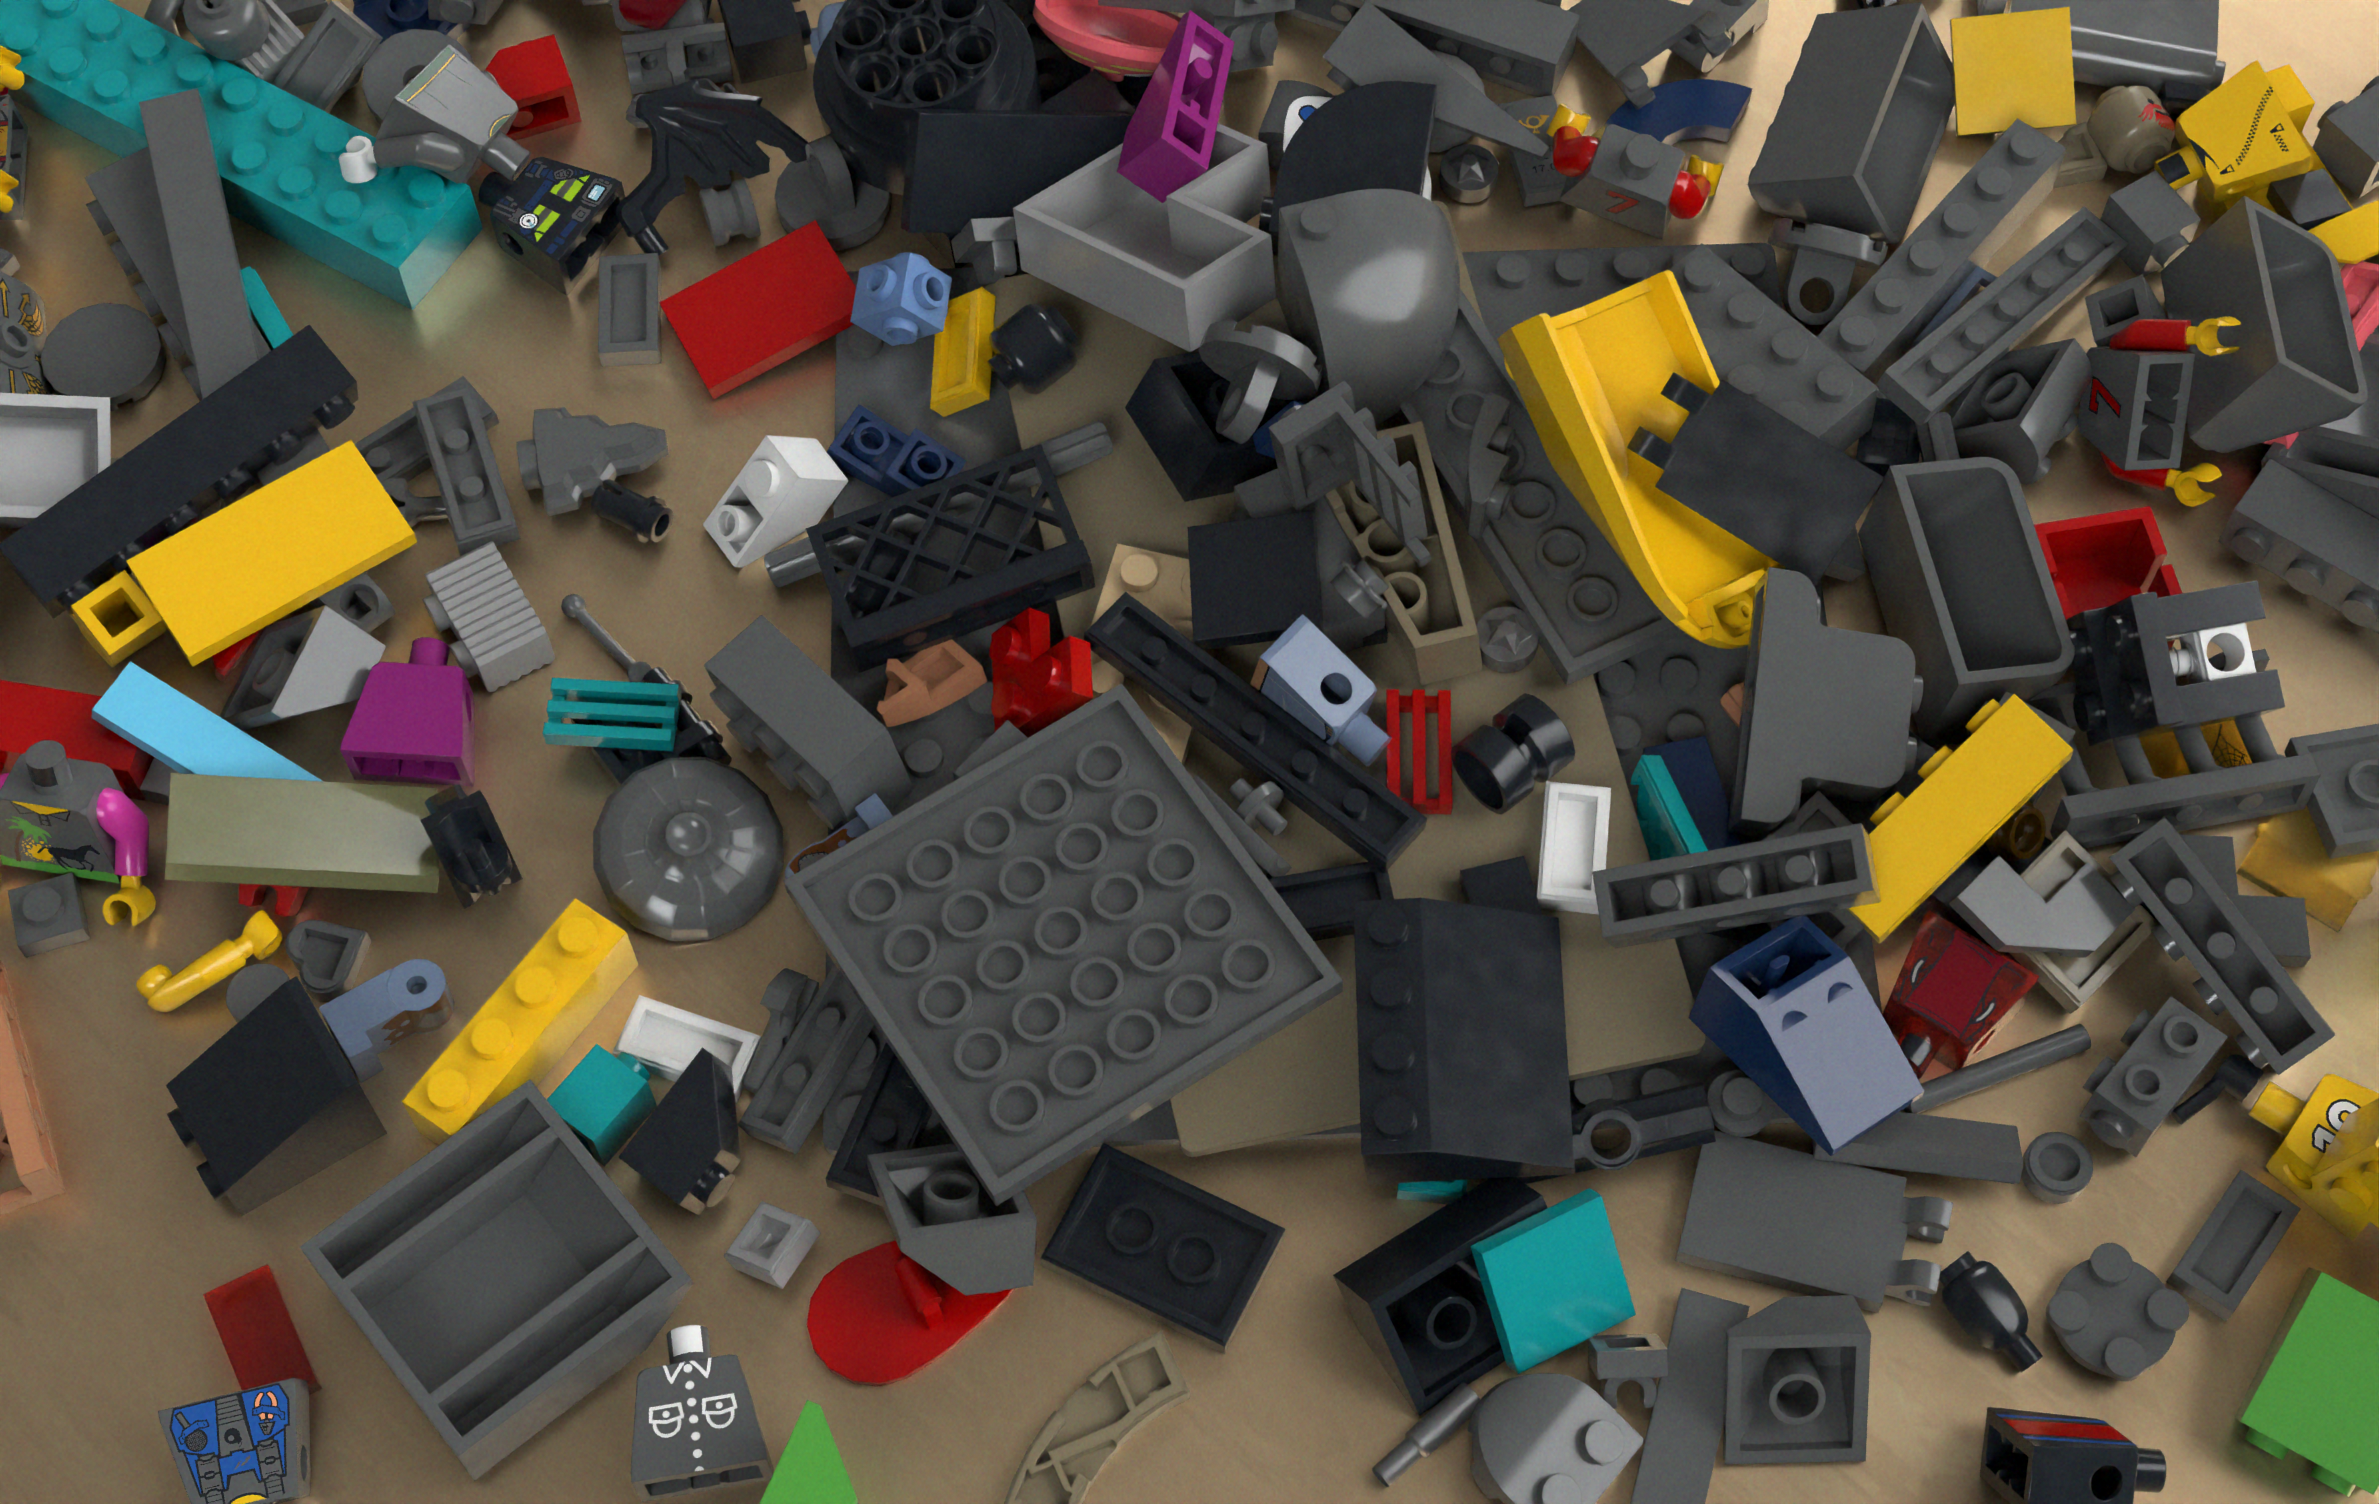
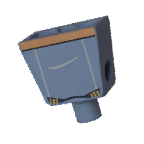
M1303 614L1260 656L1250 685L1337 750L1342 745L1368 767L1390 743L1392 737L1366 715L1377 692L1374 683Z

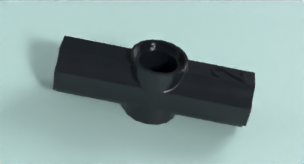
M1702 1082L1618 1101L1611 1098L1597 1099L1588 1103L1582 1109L1571 1111L1575 1173L1596 1168L1619 1170L1629 1166L1636 1159L1716 1142L1710 1106ZM1606 1119H1616L1626 1125V1134L1623 1141L1611 1149H1602L1591 1143L1593 1128L1599 1122ZM1569 1174L1523 1176L1516 1178L1525 1184H1529Z

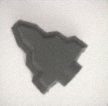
M565 407L535 409L533 439L518 441L516 444L525 490L541 488L544 507L548 516L579 509L584 498L593 496L598 486L603 487L604 480H615L617 476L641 472L669 454L667 438L663 429L634 422L609 426L596 415L572 416Z

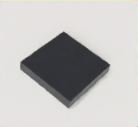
M1313 510L1187 527L1193 642L1197 646L1206 650L1276 641L1302 614L1324 634L1317 525Z

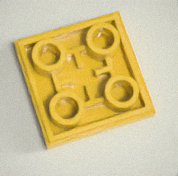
M2070 7L1950 19L1957 136L2005 132L2017 118L2034 129L2076 125Z

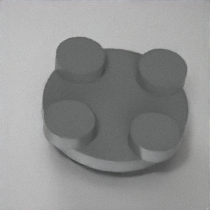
M2115 1243L2101 1244L2093 1251L2089 1260L2072 1268L2063 1278L2055 1295L2046 1307L2048 1323L2055 1330L2064 1349L2074 1360L2091 1371L2111 1376L2115 1380L2122 1382L2132 1381L2139 1377L2141 1373L2155 1366L2171 1347L2176 1331L2185 1324L2189 1317V1306L2185 1298L2178 1292L2167 1289L2155 1274L2139 1263L2132 1261L2129 1252Z

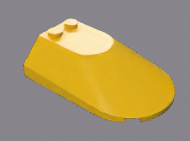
M1670 270L1660 272L1590 304L1551 318L1547 313H1541L1508 329L1497 338L1504 355L1505 368L1518 387L1552 467L1653 603L1678 628L1704 644L1720 649H1735L1748 645L1755 585L1769 567L1785 569L1786 567L1656 488L1655 486L1664 470L1627 448L1640 426L1671 444L1690 414L1689 411L1660 394L1673 372L1710 395H1713L1720 383L1673 272Z

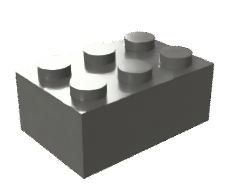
M763 615L759 616L704 664L716 687L710 693V697L717 707L730 719L726 724L730 733L750 753L759 747L770 757L766 762L767 766L789 790L792 791L800 785L811 796L807 800L811 809L829 828L834 829L839 824L844 826L857 817L854 808L874 793L878 795L887 809L891 811L914 790L888 729Z

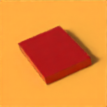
M814 220L659 302L714 400L854 325L850 320L856 286L818 223Z

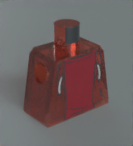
M1928 910L1913 940L1882 1016L1891 1032L1899 1037L1897 1042L1918 1079L1923 1076L1933 1059L1955 1071L1966 1067L2021 1011L2039 976Z

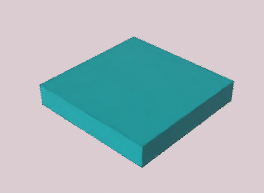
M1591 1188L1470 1246L1506 1364L1517 1374L1636 1315L1602 1196Z

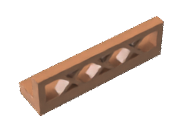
M1 960L0 1111L4 1127L0 1132V1162L4 1155L13 1158L17 1176L24 1185L0 1193V1216L65 1193L7 973Z

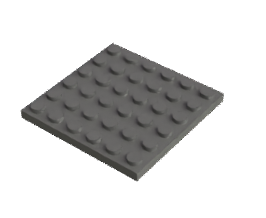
M1122 683L784 880L788 895L996 1206L1343 992V980Z

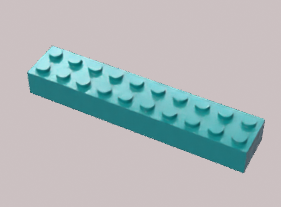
M0 0V46L21 56V63L15 68L24 74V85L20 89H8L7 95H10L12 100L125 158L148 147L139 102L198 88L204 103L228 213L411 310L415 309L483 229L470 186L465 183H455L433 170L412 165L381 169L377 165V175L373 179L363 183L347 182L342 176L338 158L341 154L347 153L346 145L353 137H367L370 139L372 146H374L377 140L374 136L225 60L207 53L204 49L108 0Z

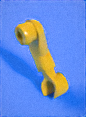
M259 910L247 922L243 934L239 938L232 941L229 939L222 941L175 975H172L171 970L163 964L152 967L136 982L137 990L148 999L147 1004L154 1010L171 1012L246 965L245 959L252 954L258 960H263L274 954L282 944V933L264 910Z

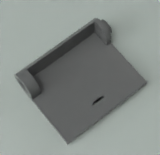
M2010 0L2008 13L2070 7L2073 76L2076 82L2108 88L2134 85L2150 88L2156 95H2158L2165 81L2197 84L2207 88L2210 92L2222 84L2226 62L2217 60L2219 0Z

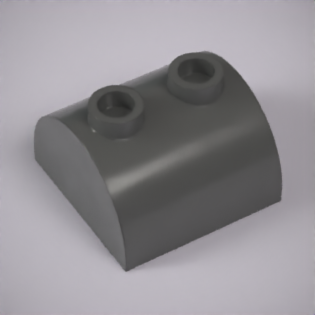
M2075 338L2008 352L1962 391L1948 413L1952 419L1960 459L1974 457L1998 459L2007 464L2016 473L2020 484L2023 485L2035 483L2047 474L2052 465V461L2047 454L2055 441L2069 435L2077 426L2078 417L2073 411L2092 380L2090 361Z

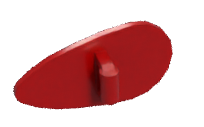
M896 1240L845 1259L824 1275L810 1299L807 1327L814 1352L831 1373L857 1385L884 1386L907 1379L944 1356L983 1324L1007 1301L1016 1288L997 1293H980L966 1296L901 1252ZM1036 1242V1245H1035V1254H1036V1250H1037V1242Z

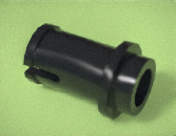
M606 479L603 481V487L598 486L592 496V514L600 518L604 517L631 530L634 539L642 543L649 542L650 540L654 542L661 541L667 535L672 525V510L667 507L664 499L656 495L646 498L618 485L614 480Z

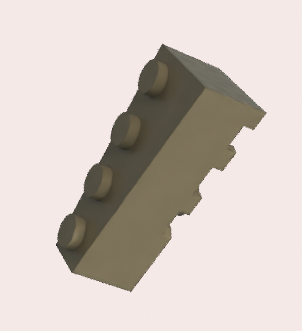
M1419 421L1377 431V439L1388 433L1395 442L1399 467L1410 460L1417 469L1428 534L1420 542L1430 553L1431 561L1422 567L1419 566L1351 479L1324 495V498L1360 561L1364 560L1388 584L1389 588L1381 595L1388 604L1385 609V624L1420 685L1483 671L1479 635L1423 422Z

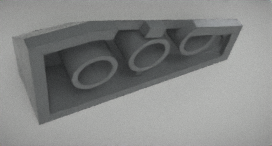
M1367 0L1323 55L1325 61L1333 67L1326 76L1345 92L1366 84L1383 81H1410L1437 85L1435 122L1542 161L1550 152V147Z

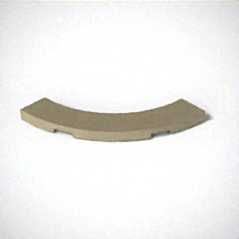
M1162 1330L1129 1346L1098 1367L1086 1378V1382L1069 1397L1057 1412L1054 1411L1027 1449L1011 1482L1004 1504H1083L1091 1486L1105 1465L1123 1444L1142 1427L1165 1411L1190 1399V1391Z

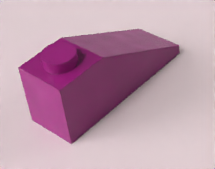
M1191 10L1182 16L1126 129L1117 168L1119 174L1161 203L1167 201L1166 196L1198 178L1208 170L1235 43Z

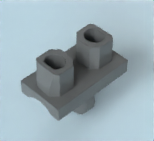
M1198 775L1193 778L1265 876L1268 873L1273 877L1284 876L1292 868L1255 831L1256 828L1263 825L1273 836H1276L1287 826V821L1276 811L1284 796L1282 789L1271 781L1253 789L1241 778L1229 790L1241 803L1237 810L1234 811Z

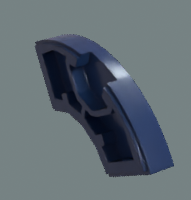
M1690 79L1665 83L1650 88L1656 96L1653 101L1636 110L1628 100L1610 116L1605 124H1615L1639 134H1648L1656 138L1657 141L1668 145H1673L1684 139L1703 137L1728 142L1750 101L1752 88L1711 79Z

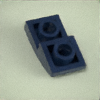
M858 404L827 450V453L839 469L893 497L959 474L967 462L917 428L913 430L910 436H907L860 404Z

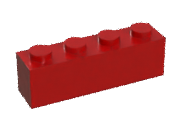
M0 680V774L10 773L19 755L24 754L33 744L44 740H53L64 746L67 758L105 764L112 769L119 785L128 798L146 801L140 787L154 757L91 718L92 709L102 696Z

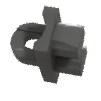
M708 18L707 24L660 31L635 30L633 34L621 36L632 94L659 91L694 79L707 78L713 83L733 80L724 22L715 23L712 18ZM684 47H686L688 63L685 61Z

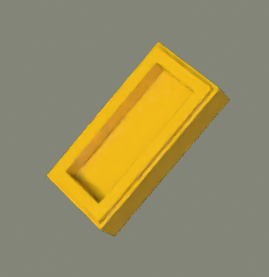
M983 287L949 300L943 332L935 334L930 409L943 417L990 399L991 368L987 361L992 358L993 349L990 345L989 336L994 330L996 296Z

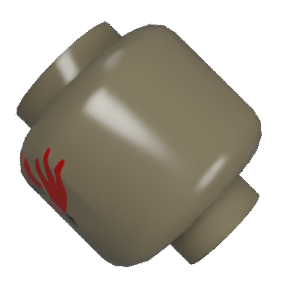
M2116 86L2107 90L2098 98L2096 107L2087 122L2088 133L2098 147L2102 157L2116 171H2131L2132 173L2139 174L2155 168V161L2169 155L2171 144L2175 137V123L2158 96L2145 86Z

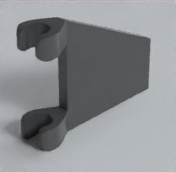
M1582 0L1567 10L1580 15L1577 41L1616 82L1636 110L1644 107L1656 98L1654 91L1647 85L1648 77L1641 66L1691 32L1695 33L1712 57L1719 56L1733 46L1731 39L1724 33L1726 27L1718 14L1670 0Z

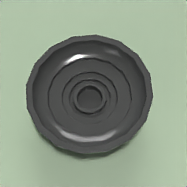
M707 757L667 758L633 772L607 798L593 831V869L608 903L635 928L669 941L711 940L744 926L770 900L784 866L783 827L768 795L741 770Z

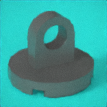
M826 135L805 145L807 160L799 163L791 161L777 181L774 197L782 227L788 233H791L816 220L834 251L860 246L877 235L884 226L885 216L888 214L889 209L891 210L892 193L876 188L852 174L848 170L840 149L831 136Z
M1776 218L1772 222L1768 243L1793 252L1783 289V303L1787 313L1804 325L1828 323L1843 309L1855 266L1880 269L1884 264L1888 249L1885 242L1877 241L1875 243V241L1869 239V236L1818 223H1813V225L1806 224L1805 229L1797 227L1791 229L1793 220ZM1812 278L1823 281L1829 291V301L1826 307L1817 313L1806 310L1799 298L1802 285Z
M1223 320L1210 324L1198 351L1202 361L1218 375L1230 381L1216 421V431L1238 444H1243L1252 436L1261 422L1271 397L1294 401L1312 398L1318 390L1324 370L1321 365H1315L1317 357L1307 346L1284 333L1263 325H1252L1249 333L1234 330L1237 322H1234L1235 320Z

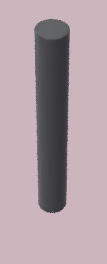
M2078 1024L1923 1082L1921 1085L1925 1091L1922 1097L1904 1108L1905 1113L1918 1114L2091 1048L2090 1036L2086 1028L2082 1024Z

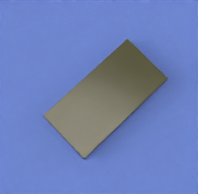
M170 773L164 880L437 893L439 858L420 821L430 815L425 801L437 794V788Z

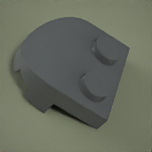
M1556 1373L1529 1374L1500 1382L1481 1398L1472 1413L1468 1425V1432L1472 1433V1454L1474 1464L1470 1466L1471 1473L1477 1485L1488 1499L1499 1498L1504 1504H1595L1645 1442V1439L1589 1385L1576 1378Z

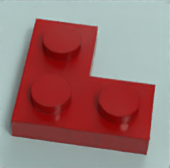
M1028 607L991 634L989 653L993 671L991 711L994 716V733L1008 720L1029 738L1093 699L1090 642L1069 635L1050 648L1049 614Z

